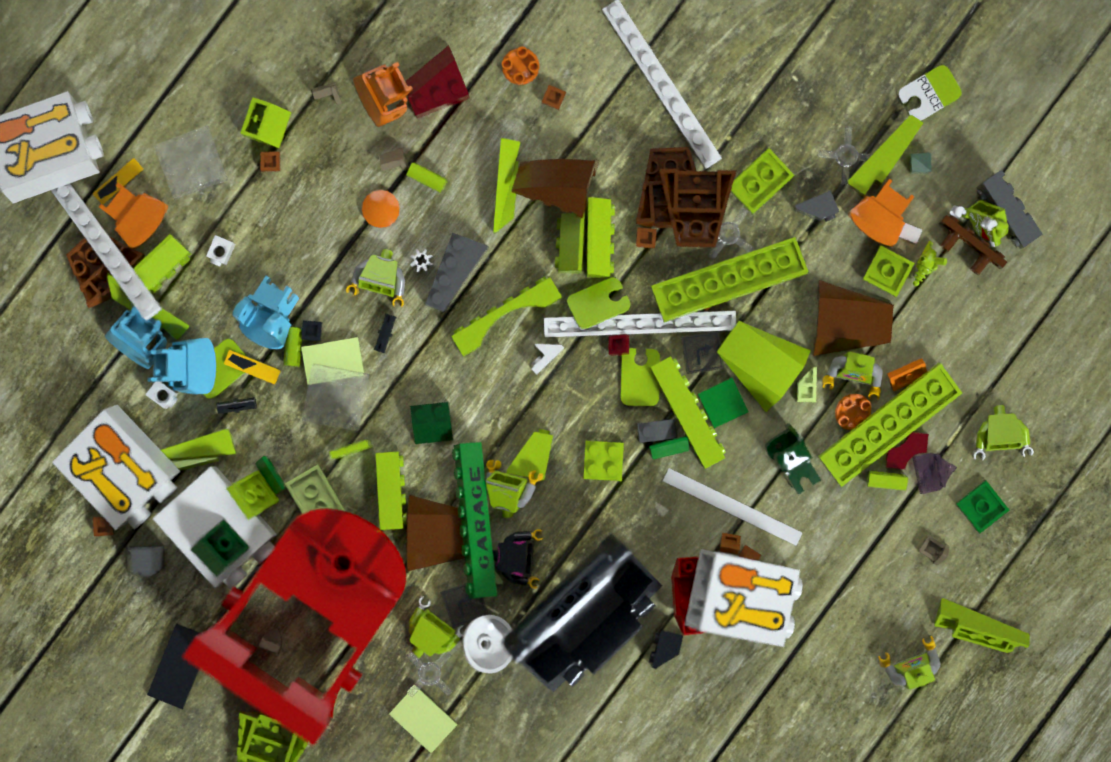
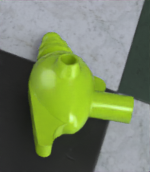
M928 241L917 261L916 268L918 272H915L917 276H914L916 279L913 281L914 286H918L919 281L922 282V279L926 278L925 275H929L937 270L938 265L946 266L947 258L937 257L936 251L932 249L933 242Z

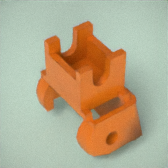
M398 62L389 67L384 64L353 78L358 96L377 127L400 118L407 111L406 102L408 100L406 96L412 88L407 86L398 68L400 66ZM401 100L396 105L397 108L388 111L387 105Z
M889 179L875 197L873 195L871 197H864L848 213V216L865 235L878 243L893 247L897 243L905 225L903 222L904 218L901 215L914 196L910 195L909 198H904L889 187L892 182Z
M117 183L115 186L120 189L118 194L107 207L102 204L99 207L117 221L115 231L129 247L136 249L156 231L168 210V205L146 193L135 196L124 186Z

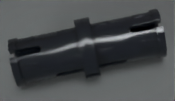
M385 313L381 329H378L379 336L373 350L385 353L389 338H392L393 334L391 332L397 317Z
M255 397L246 399L234 398L232 401L217 402L218 414L240 413L243 410L257 409Z

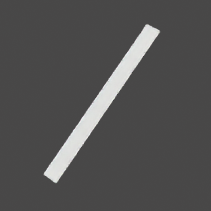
M670 468L663 479L664 482L794 545L798 544L802 532Z

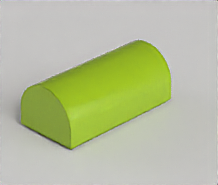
M414 162L411 164L406 175L439 193L443 191L448 181L446 178Z
M290 327L284 345V366L300 367L301 328Z
M878 471L867 472V487L904 491L907 489L908 477L905 474Z

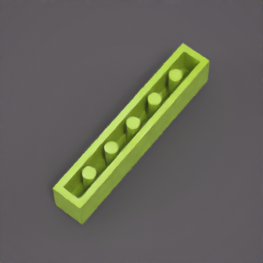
M670 356L651 366L650 369L700 463L706 469L725 459L724 454L726 451L722 443L718 444L714 437L717 434L712 426L709 427L705 420L708 417L703 409L699 410L696 404L699 402L694 392L690 393L687 387L690 384L686 376H681L678 369L681 367L676 358L672 360Z

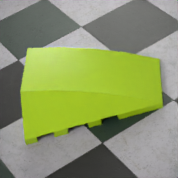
M738 321L716 352L760 404L762 409L767 412L784 396L802 371L811 350Z
M239 712L237 762H297L309 744L263 712Z

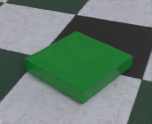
M733 378L698 394L714 429L749 412Z
M984 480L955 503L979 534L1010 511L987 480Z

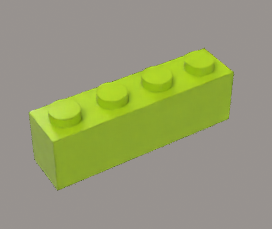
M400 452L376 453L380 530L404 529V525L407 524V513H403V505H406V494H402V486H405V475H401V467H404V456L400 455Z

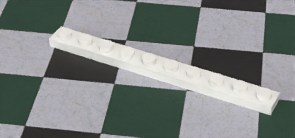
M615 0L603 8L602 12L704 168L707 169L720 161L722 157L620 1Z
M71 183L52 189V193L143 318L147 321L162 308Z
M736 311L694 312L667 322H663L661 314L617 315L587 329L580 328L574 317L544 318L545 337L732 331L736 325Z

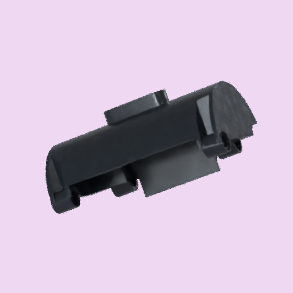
M611 533L500 642L514 661L524 666L548 689L554 692L565 681L573 687L585 676L584 672L587 669L595 675L644 627L638 619L641 616L644 618L656 607L650 598L662 587V584Z

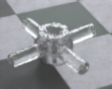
M845 127L844 145H841L836 151L818 150L819 158L836 159V162L842 166V185H848L849 169L857 160L867 161L873 155L858 153L856 148L851 145L852 127ZM846 151L848 155H851L848 160H845V156H842Z
M742 208L732 222L722 224L718 237L719 241L716 247L709 253L712 258L715 259L725 245H732L734 243L748 253L752 251L754 247L740 237L738 227L748 214L747 210ZM729 229H731L733 231L731 233L733 237H725L724 235L726 233L724 232V230L728 231Z
M410 651L406 657L418 668L419 679L407 693L413 697L424 684H435L449 696L453 690L440 679V668L452 654L446 652L435 663H423ZM427 670H428V671L434 670V671L432 672V673H433V676H432V677H430V676L425 677V676H426V673H425V672H426Z

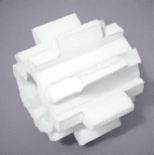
M417 249V254L410 256L414 260L410 265L417 266V272L421 269L427 272L426 267L428 265L433 266L429 262L433 256H427L426 249L423 253H420ZM425 256L426 264L422 263L419 265L417 259Z

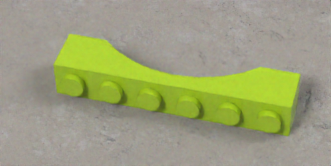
M543 277L535 282L536 286L530 289L528 286L519 291L520 295L514 299L512 296L502 302L503 306L498 309L494 306L486 311L487 315L483 318L478 316L470 321L471 325L464 328L461 326L454 330V335L451 337L463 357L480 348L489 328L505 314L524 307L546 308L560 300L562 296L550 277L548 279Z

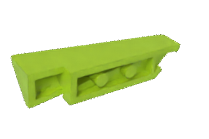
M910 115L848 180V184L862 197L865 196L874 182L880 186L917 134L923 122Z
M501 138L493 233H498L499 230L514 219L516 194L512 193V187L518 172L519 161H516L520 148V141Z
M108 273L107 279L111 298L132 310L135 305L116 279ZM161 307L162 309L151 318L155 321L159 320L161 322L160 329L163 327L178 340L189 328V325Z
M229 429L214 432L161 450L180 471L219 461L218 456L236 454L233 436Z
M941 599L934 626L953 629L952 637L1005 653L1013 652L1014 648L1018 646L1029 647L1030 635L947 599Z

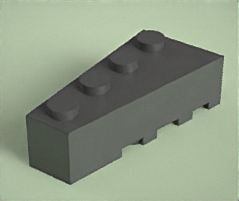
M1000 170L976 187L978 189L977 194L983 201L986 200L990 204L1005 209L1009 225L1008 233L1011 235L1010 240L1016 248L1022 249L1043 234L1028 212L1025 214L1023 202L1018 197H1014L1013 186L1011 183L1004 181L1002 177L1005 174L1003 170Z
M452 232L425 305L445 312L487 252L489 246Z
M164 546L126 547V570L131 573H138V576H150L159 573V570L165 569Z

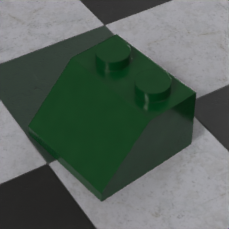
M449 402L410 406L415 444L453 440Z
M223 519L203 535L190 550L217 578L237 561L250 546Z

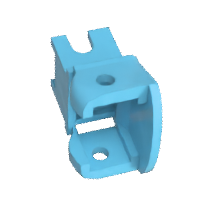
M265 276L254 295L245 296L243 300L237 303L232 315L240 323L239 328L249 340L265 348L281 349L285 345L291 326L287 317L296 305L299 297L293 293L287 299L292 289L286 286L284 291H281L274 283L269 285L271 279ZM252 300L257 303V306L252 303Z
M135 306L131 311L126 310L105 335V338L120 352L146 369L153 365V355H148L147 351L149 350L146 348L153 338L157 335V344L152 350L165 349L167 345V340L160 331L161 322L159 320L155 321L153 318L146 321Z
M199 338L172 342V346L168 347V350L147 351L148 355H153V377L148 378V382H168V386L173 387V391L187 394H208L211 392L216 377V357L210 339Z

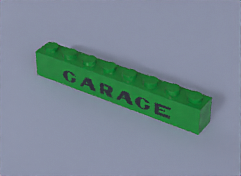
M474 442L453 445L452 458L455 460L456 466L454 468V477L457 479L458 486L456 488V496L459 499L458 516L461 518L460 535L463 537L462 555L465 556L464 574L467 576L466 593L469 595V599L497 596L482 443Z

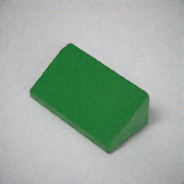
M685 436L653 444L649 448L652 459L655 460L689 451L688 438Z
M261 457L255 465L277 495L286 489V485L269 457Z

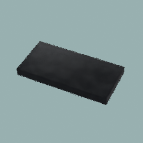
M176 623L147 693L148 696L182 710L184 709L199 668L183 658V655L194 639L202 633Z

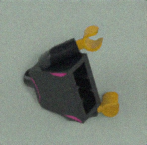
M541 529L534 530L533 533L530 531L514 532L507 536L504 542L498 543L497 550H492L493 560L496 561V570L501 571L502 576L509 582L524 586L529 584L533 589L538 588V586H533L531 582L533 580H540L536 576L531 577L534 540L540 541L543 539L536 538L535 533L542 532Z

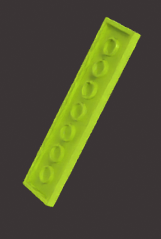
M796 237L651 285V290L662 320L667 322L806 275L809 271Z
M937 363L818 457L839 486L842 487L955 400L962 392L943 365Z

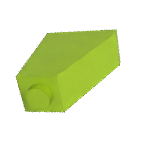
M539 429L538 432H534L508 467L506 473L529 478V473L536 470L534 478L537 479L539 473H542V480L544 481L553 439L550 431Z

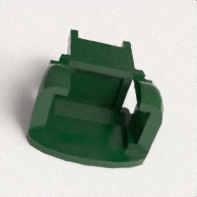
M787 423L785 425L786 430L770 439L765 444V449L771 459L776 461L791 488H794L797 494L800 495L804 492L800 484L801 478H808L813 486L822 480L811 464L812 455L804 440L795 428ZM780 442L782 446L777 449L775 446Z

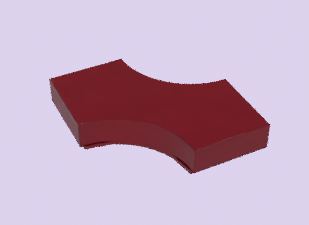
M917 432L909 434L903 444L896 448H891L887 452L885 467L905 470L908 461L913 456L927 453L929 434Z

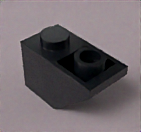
M660 629L659 633H655L653 644H656L655 652L651 651L649 658L652 668L656 669L679 655L683 640L682 634Z

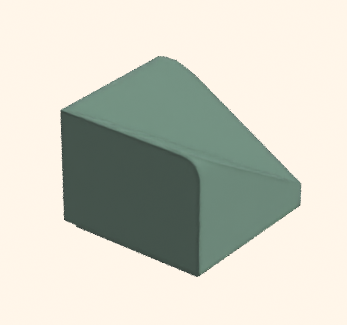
M931 153L910 154V174L931 172Z

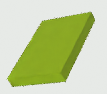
M768 148L734 179L731 192L753 215L795 175Z
M363 440L332 450L329 453L331 459H339L373 448L370 440Z
M259 470L226 488L247 520L252 519L280 501Z

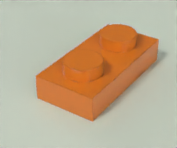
M921 358L887 373L892 390L896 391L913 383L926 373L927 369L925 362Z

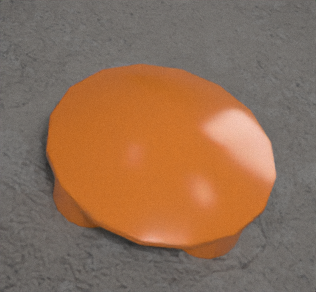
M523 46L509 51L502 60V72L505 78L517 85H525L532 82L540 69L536 54Z
M373 191L363 201V217L367 223L374 227H389L399 216V202L388 191Z
M849 394L843 397L835 409L837 423L844 429L852 430L871 415V402L860 394Z

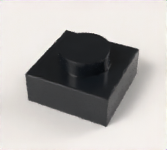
M303 320L301 340L321 341L323 322Z

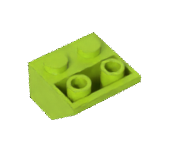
M252 97L240 134L243 137L280 148L292 112Z

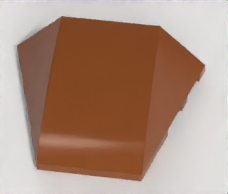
M84 237L66 256L79 282L87 307L91 308L111 299L107 274H111V272ZM110 237L133 269L144 259L145 255Z

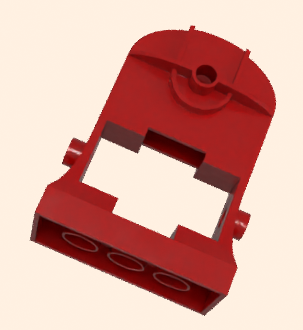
M330 508L316 509L303 513L290 524L246 590L243 592L235 586L230 590L221 604L229 612L215 626L197 636L183 655V658L314 747L333 719L334 706L341 687L350 693L363 675L362 672L353 667L405 589L406 570L403 559L396 546L392 543V540L384 532L356 514ZM341 555H346L350 558V569H345L340 565L339 558ZM260 584L285 601H288L294 595L332 621L333 625L329 631L356 648L326 694L299 676L288 688L249 660L257 648L230 630Z

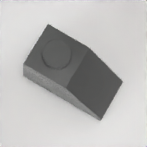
M831 190L793 207L796 212L819 221L825 219L826 222L835 219V214L840 212Z
M675 419L637 424L639 443L677 438Z

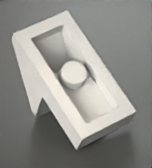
M534 344L544 357L541 358L539 356L531 363L533 365L531 370L537 375L564 347L562 345Z

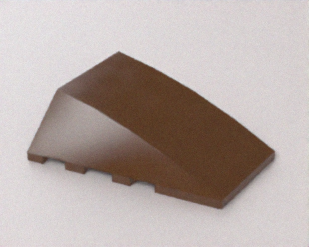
M689 147L650 149L636 224L650 228H672L659 169L696 171Z
M544 159L520 162L512 193L534 201L536 199L541 200L547 206H557L561 208V211L566 213L569 211L573 212L577 217L583 219L587 206L588 188L592 176L595 177L599 160Z
M659 169L676 246L715 248L737 170L678 171L679 169Z
M818 280L817 299H819L813 356L891 343L893 304Z
M409 495L407 518L408 571L465 558L462 555L463 537L460 535L461 518L458 516L457 507Z

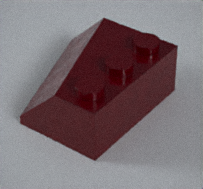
M449 45L405 81L407 86L412 88L407 96L417 119L470 98Z

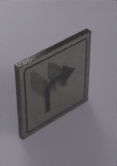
M719 331L681 336L686 374L724 369L723 360L716 352L721 346Z
M467 583L440 592L453 629L471 623L480 616L489 615L483 597L469 599L465 588Z

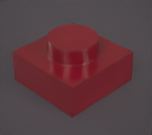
M629 335L609 336V355L629 354Z

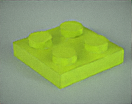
M880 245L862 280L897 297L915 263Z
M585 441L583 479L622 481L624 443Z

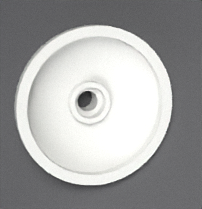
M495 615L480 616L468 625L464 632L462 648L467 662L475 670L482 673H495L501 671L510 663L512 657L500 642L512 630L510 625L504 619Z

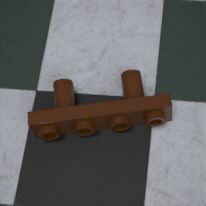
M946 215L939 222L949 230V234L939 245L942 249L949 252L959 239L979 253L980 256L970 268L976 275L979 276L988 263H992L998 269H1002L1007 264V261L1004 259L1005 256L997 250L994 252L990 249L988 242L983 239H977L974 236L975 233L968 227L964 229L960 226V221L954 216L950 215L949 217Z

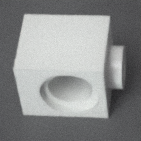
M215 235L206 255L211 259L210 263L221 266V263L227 265L235 244ZM219 247H223L225 250L224 255L221 257H217L215 254L216 249Z
M155 382L146 393V396L164 409L172 408L178 400L176 398L178 393L173 391L164 382ZM162 390H166L168 393V397L164 401L159 398V393Z

